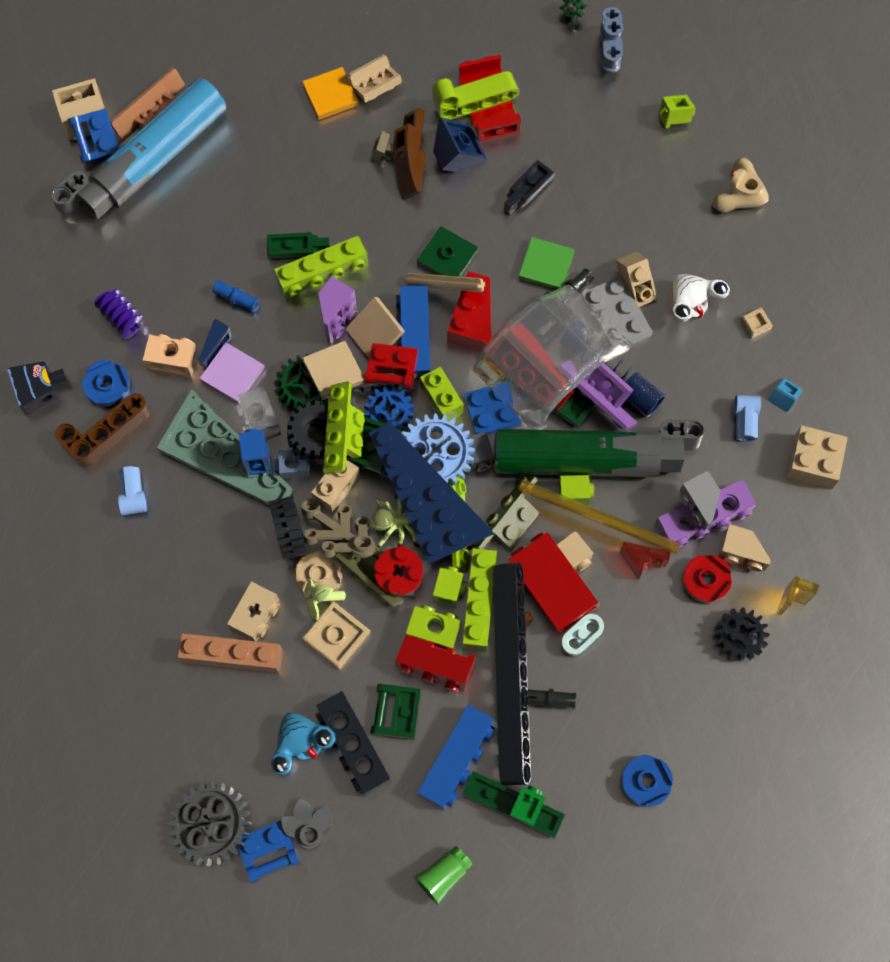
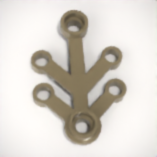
M309 498L302 502V515L307 520H316L329 529H307L304 532V542L306 544L314 545L318 540H345L348 542L334 543L332 541H325L321 546V553L325 557H333L336 552H353L354 555L362 558L374 554L376 545L373 539L368 536L369 519L367 517L360 516L355 519V529L358 531V536H355L350 532L351 506L342 504L338 507L339 525L321 512V504L318 500Z

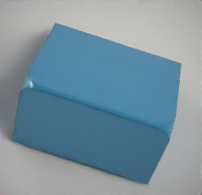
M783 378L773 391L769 401L788 412L803 390Z

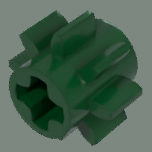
M563 0L565 4L559 7V9L563 10V18L571 17L573 22L577 16L580 18L584 16L582 10L587 5L583 3V0Z

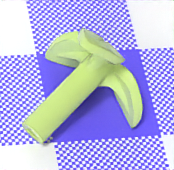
M308 579L304 596L309 597L306 605L310 615L315 620H319L318 602L345 600L346 594L344 591H333V588L323 584H318L314 587L312 579Z

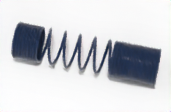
M579 322L573 324L560 340V345L572 356L577 357L583 352L581 363L584 364L591 361L590 367L593 365L597 355L605 347V344H603L595 355L583 362L582 360L587 349L596 340V337H593V334ZM612 352L608 356V358L603 362L605 365L608 362V360L614 355V352ZM623 359L612 370L614 373L624 361ZM630 367V369L621 377L623 381L629 374V372L633 369V367ZM635 372L625 382L633 389L626 401L637 408L645 417H649L665 399L666 394L651 384L639 372Z

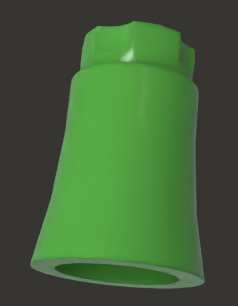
M455 846L426 870L416 875L414 879L427 896L438 905L454 884L466 874V870L472 865V862L459 847Z

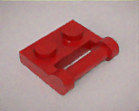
M372 343L368 367L365 373V383L372 384L373 381L404 385V388L412 389L419 353L418 348ZM376 369L407 373L405 376L377 373L375 371Z

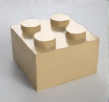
M801 425L794 436L786 478L832 489L840 478L848 437Z

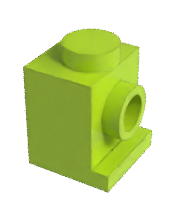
M688 95L662 97L658 115L665 128H670V124L690 123L695 115V106L691 103Z

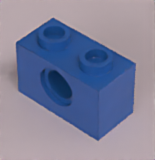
M252 428L245 430L244 433H239L242 462L247 475L270 473L269 449L263 430Z

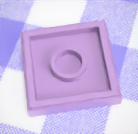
M225 343L201 375L200 381L239 404L265 367L262 363Z

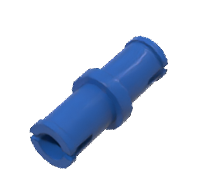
M217 280L214 284L212 293L230 300L231 304H238L251 312H255L259 299L242 292L241 288H234L220 280Z

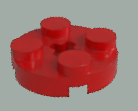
M405 546L386 550L375 563L376 582L387 594L407 596L416 591L421 584L423 578L422 561L415 552ZM395 567L405 568L403 577L392 574L395 571Z
M716 555L696 556L687 564L683 573L682 584L693 599L705 604H712L724 598L732 586L731 570L728 564ZM711 574L713 576L711 578L713 583L705 584L701 575Z

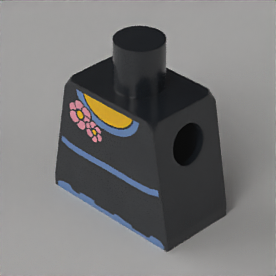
M43 361L7 368L19 407L25 415L58 399L59 394L56 385L68 381L63 368L51 372Z

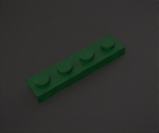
M472 771L462 793L463 796L554 839L565 816L564 813L543 804L533 827L510 816L519 792Z

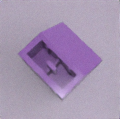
M333 276L330 277L318 293L326 338L330 344L335 338H340L348 321L351 322L358 312L355 290Z

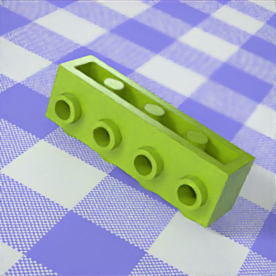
M355 236L278 267L274 271L286 300L326 284L331 276L339 279L368 267V257L359 236Z

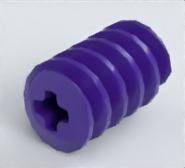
M115 289L102 293L95 300V307L110 321L111 325L116 328L117 332L124 339L133 337L140 329L144 319L143 316L138 314L136 308H132L131 302H126L127 298L123 295L121 296L120 290Z

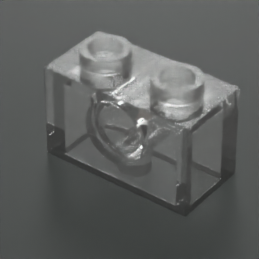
M264 386L237 395L239 404H236L240 418L245 416L247 424L243 425L245 430L252 428L263 430L266 440L282 435ZM255 413L263 414L259 419L252 418Z

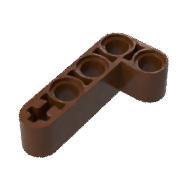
M134 393L126 397L83 435L73 425L64 423L56 428L55 437L64 450L80 466L87 467L95 463L149 416L150 408L141 394ZM124 419L123 424L115 425L116 421ZM73 434L71 439L64 440L66 435ZM100 435H106L104 440L97 441ZM82 450H88L85 456H79Z

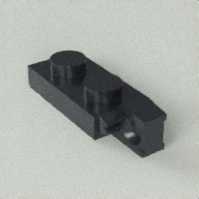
M537 160L510 187L506 196L508 199L504 202L503 210L511 214L518 206L523 208L551 181L555 172Z

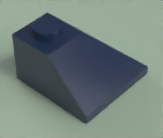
M442 117L438 120L433 153L437 159L438 166L442 170L458 172L487 159L469 123Z

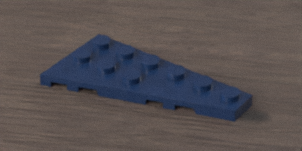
M391 422L369 432L428 564H432L495 534Z

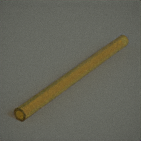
M523 479L519 487V491L673 554H677L681 543L527 480Z

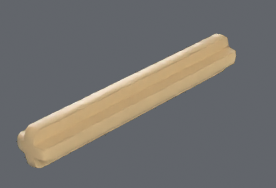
M408 273L405 279V283L408 286L428 285V288L482 292L485 286L482 278Z

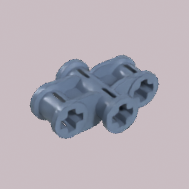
M608 7L603 11L600 26L601 41L603 42L600 48L601 66L608 73H615L620 69L623 56V41L620 35L623 33L624 26L622 23V13L616 7Z

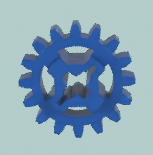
M383 386V392L380 393L379 390L375 389V397L368 396L370 403H364V409L367 410L364 412V416L376 421H383L386 424L391 422L403 432V426L408 427V424H410L409 420L414 419V413H412L414 411V404H409L411 397H404L405 391L403 389L397 393L396 386H393L391 391H388L387 387ZM387 405H389V409L392 411L391 418H389V414L386 411Z

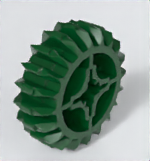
M299 355L296 356L297 361L295 362L290 358L288 359L289 366L281 365L283 372L276 373L278 379L274 381V385L277 387L275 394L279 396V403H285L284 407L286 410L292 408V412L296 413V408L299 405L304 408L305 402L309 401L310 405H314L315 401H320L319 405H323L325 402L329 403V398L322 400L319 394L313 397V393L317 389L310 375L306 372L307 369L303 359ZM297 373H299L298 377L295 380H292L291 383H289L291 378ZM303 378H305L306 383H308L309 392H306V388L303 385ZM302 395L305 399H299L294 396Z

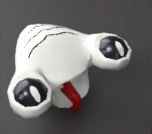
M690 274L676 275L672 285V313L675 320L683 323L691 317L701 318L707 310L708 297L711 295L717 299L726 298L730 292L728 284L722 280H707Z

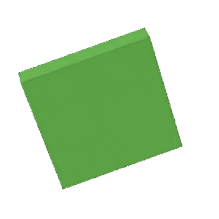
M532 237L519 279L555 290H561L564 286L575 249Z

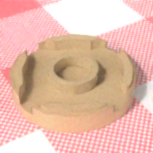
M314 550L304 555L297 564L295 580L299 589L304 594L308 579H312L314 587L315 585L323 584L333 588V591H337L343 580V569L338 559L325 557L322 555L321 550Z

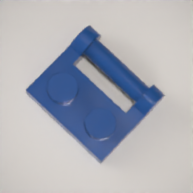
M106 108L67 119L69 126L73 128L81 152L80 159L82 163L112 155L119 149ZM87 122L96 152L90 153L80 123Z
M281 820L249 833V836H242L241 840L245 843V846L238 845L251 883L258 881V877L289 864L293 866L300 863L291 837L287 836L282 829ZM286 848V855L260 866H254V860Z

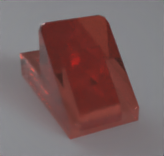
M623 542L620 548V554L637 579H640L644 562L648 563V566L652 568H662V566L666 567L670 560V551Z

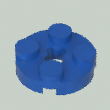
M102 360L92 364L87 369V374L82 380V388L88 399L95 403L96 406H113L129 395L130 378L125 368L119 363L116 364L110 360ZM104 379L112 381L107 388L100 386L103 384Z
M641 755L627 764L622 772L621 783L623 791L629 800L637 806L653 807L667 799L673 784V776L668 765L661 759L651 757L650 755ZM646 774L647 777H653L654 781L651 782V788H648L646 785L642 786L640 782L643 780L642 775Z

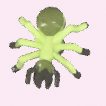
M395 495V501L398 503L397 511L393 509L390 502H383L377 498L375 500L377 504L388 508V510L380 509L376 511L370 520L373 529L386 532L378 543V547H382L390 535L399 533L398 547L402 546L404 540L403 526L411 533L412 542L415 547H418L419 543L413 529L409 526L410 522L405 512L402 514V505L398 496Z

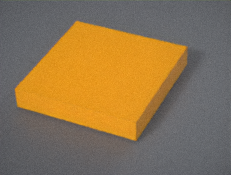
M343 67L302 81L319 120L359 106V101Z

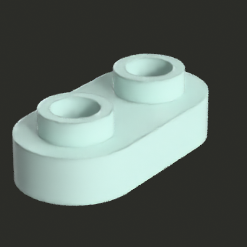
M595 614L585 615L564 634L561 641L563 651L570 656L580 655L601 636L604 630L603 620ZM589 624L594 625L595 631H588L586 626ZM574 640L577 642L578 646L576 648L570 647L569 642Z

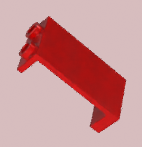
M501 55L487 56L483 59L468 60L460 63L459 79L461 85L502 73ZM512 101L470 114L479 142L520 133L521 118L519 113L515 114Z
M541 532L530 540V545L525 548L521 546L511 553L512 557L508 561L510 563L520 562L522 564L525 585L557 630L562 633L585 615L599 607L600 604L548 532L545 534Z

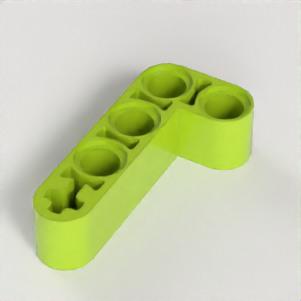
M509 71L453 88L449 79H441L432 87L433 102L439 117L451 120L511 101L520 93L514 77Z

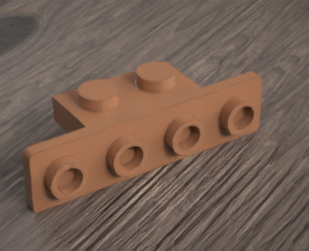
M171 68L110 121L112 128L119 138L124 139L136 127L142 128L176 98L173 95L185 85L176 69Z

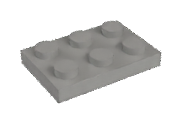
M622 276L581 293L580 297L610 353L652 336L653 332Z

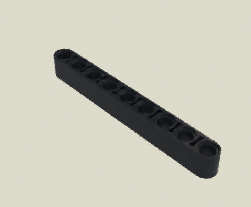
M520 562L496 564L493 568L499 777L501 784L504 786L528 785L531 780L524 570Z

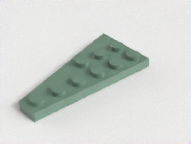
M191 389L158 444V451L268 505L269 501L291 496L293 489L273 469H271L270 473L247 475L242 462L239 435Z

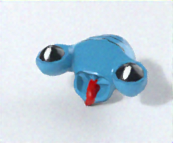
M286 713L279 728L277 748L271 761L272 770L277 775H286L291 770L292 756H297L301 760L316 759L321 748L327 749L333 746L336 741L335 733L328 726L319 725L300 714Z

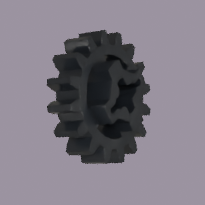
M742 607L739 613H737L733 608L730 611V616L724 613L722 616L723 621H718L716 624L720 628L714 632L715 636L720 637L716 644H723L724 648L721 652L729 651L730 659L737 655L739 662H742L745 656L752 660L754 653L759 656L762 653L761 648H765L768 645L763 640L770 636L769 633L764 632L768 625L760 623L761 615L757 618L753 616V609L746 613L745 608ZM731 622L732 631L726 634L727 626ZM739 631L741 633H749L745 638L743 636H735ZM757 635V642L753 647L752 638Z

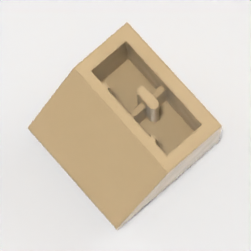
M95 78L52 90L69 141L76 139L67 119L105 109ZM87 122L80 123L84 136L91 135Z

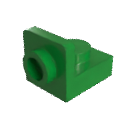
M528 785V788L522 786L510 816L533 827L546 797L541 795V790Z

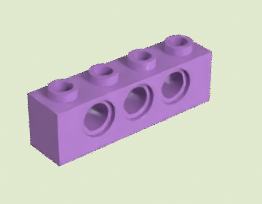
M740 480L720 489L713 522L708 530L703 531L701 526L695 524L692 518L693 512L688 505L658 517L655 526L667 549L674 546L678 549L688 544V540L691 538L701 539L710 533L709 530L717 527L720 530L731 524L733 519L739 518V520H743L752 515L751 511L756 506V502L744 480ZM722 503L730 504L733 510H725ZM680 522H687L691 529H682Z

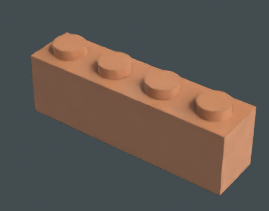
M182 633L178 659L183 664L280 674L283 649L280 644Z

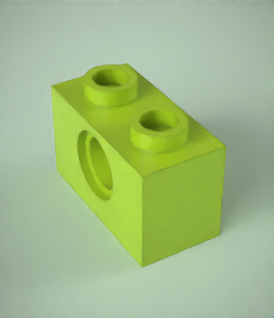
M441 366L420 377V388L440 420L444 414L447 415L448 422L453 418L463 415L464 404Z
M421 605V608L415 606L406 634L433 642L435 646L447 649V647L454 649L462 620H458V616L452 613L445 612L444 615L436 613L434 608L426 605ZM436 622L442 628L438 632H431L428 629L429 624Z

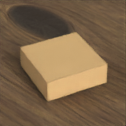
M762 307L742 316L740 319L751 338L773 327Z

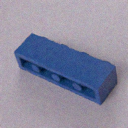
M428 285L400 286V295H396V308H401V315L396 316V321L405 332L397 340V346L418 348L419 353L415 374L420 379L421 376L430 372Z
M469 704L467 705L417 792L418 796L442 810L447 805L452 807L458 796V793L455 792L459 783L465 784L471 771L467 770L470 763L478 761L483 752V749L480 748L484 739L489 741L496 729L492 726L494 723L493 718Z

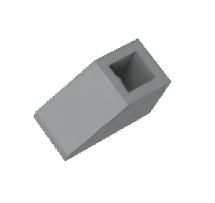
M706 471L683 483L679 490L681 501L685 506H689L693 512L692 518L695 524L701 526L703 531L708 530L713 522L720 495L719 487L709 471Z

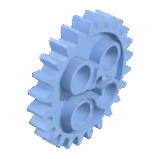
M434 413L433 420H430L427 414L424 417V422L416 418V426L408 424L409 432L403 431L402 435L415 449L422 448L425 450V454L422 456L428 460L431 466L439 464L443 467L438 473L447 483L451 481L452 484L457 485L456 477L463 480L465 478L463 471L470 472L471 467L468 464L474 462V458L469 456L475 454V448L470 447L473 445L474 440L467 439L470 435L469 430L462 432L464 424L461 423L455 426L456 418L448 422L446 414H444L441 420L438 419L437 413ZM439 432L442 437L440 439H432L430 434ZM448 437H451V440L443 444ZM440 448V454L436 452L432 455V449L437 451ZM449 448H456L459 453L457 455H450L447 453V450Z

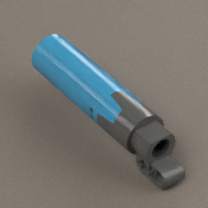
M197 78L88 177L82 171H74L57 185L51 193V198L57 211L62 214H68L81 204L94 218L99 219L112 206L120 208L226 111L225 100L221 97L218 90L207 80ZM62 198H68L64 202H59Z

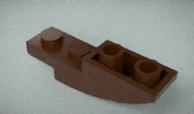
M416 108L404 115L403 126L394 132V165L398 185L404 199L419 194L422 189L426 153L420 151L419 148L421 146L425 111L420 108Z

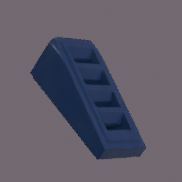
M217 319L213 321L198 359L204 371L223 345L232 338L229 326Z

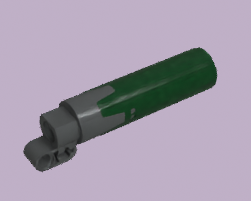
M665 420L661 423L659 432L497 429L494 438V470L496 473L631 477H658L659 472L681 473L685 450H696L699 448L705 429L702 423L695 420Z

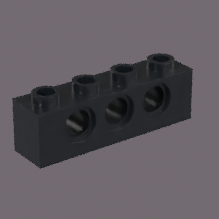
M343 691L317 704L316 707L319 712L315 716L320 725L328 726L335 733L336 741L332 747L333 749L338 747L341 751L342 756L339 757V760L345 771L350 769L355 778L351 779V782L357 793L362 791L366 797L390 783V776ZM338 717L346 719V725L341 729L333 727V721ZM349 739H356L358 741V747L353 751L345 749V743ZM360 761H368L371 766L368 772L360 773L356 769L357 764Z

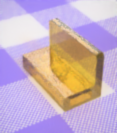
M795 576L785 587L776 614L782 615L792 605L793 601L806 605L817 594L819 585Z

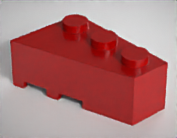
M468 271L466 277L483 279L485 282L484 290L482 292L461 291L447 330V342L488 354L491 350L490 277Z
M406 634L395 660V665L399 667L398 671L410 676L415 673L422 676L421 680L435 685L438 682L445 685L444 688L446 690L458 693L459 691L465 692L475 666L476 655L468 654L467 657L456 654V650L447 647V649L435 646L433 642Z

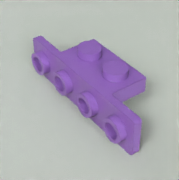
M600 359L593 363L585 375L570 361L558 367L563 378L577 386L579 392L583 396L590 398L601 412L609 415L617 427L627 431L635 426L637 422L620 407L632 393L633 389Z

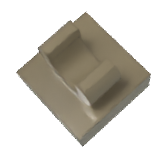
M383 131L379 134L374 143L370 157L371 160L378 162L382 156L388 159L392 158L393 143L388 142L390 134Z

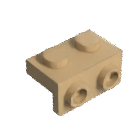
M381 55L348 74L354 92L365 103L402 83L400 75L390 67L388 58L385 55Z

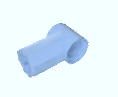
M735 396L736 439L741 442L756 441L758 438V417L761 410L760 396Z
M123 467L121 470H118L121 493L118 495L121 515L146 512L147 505L145 494L142 491L139 467Z

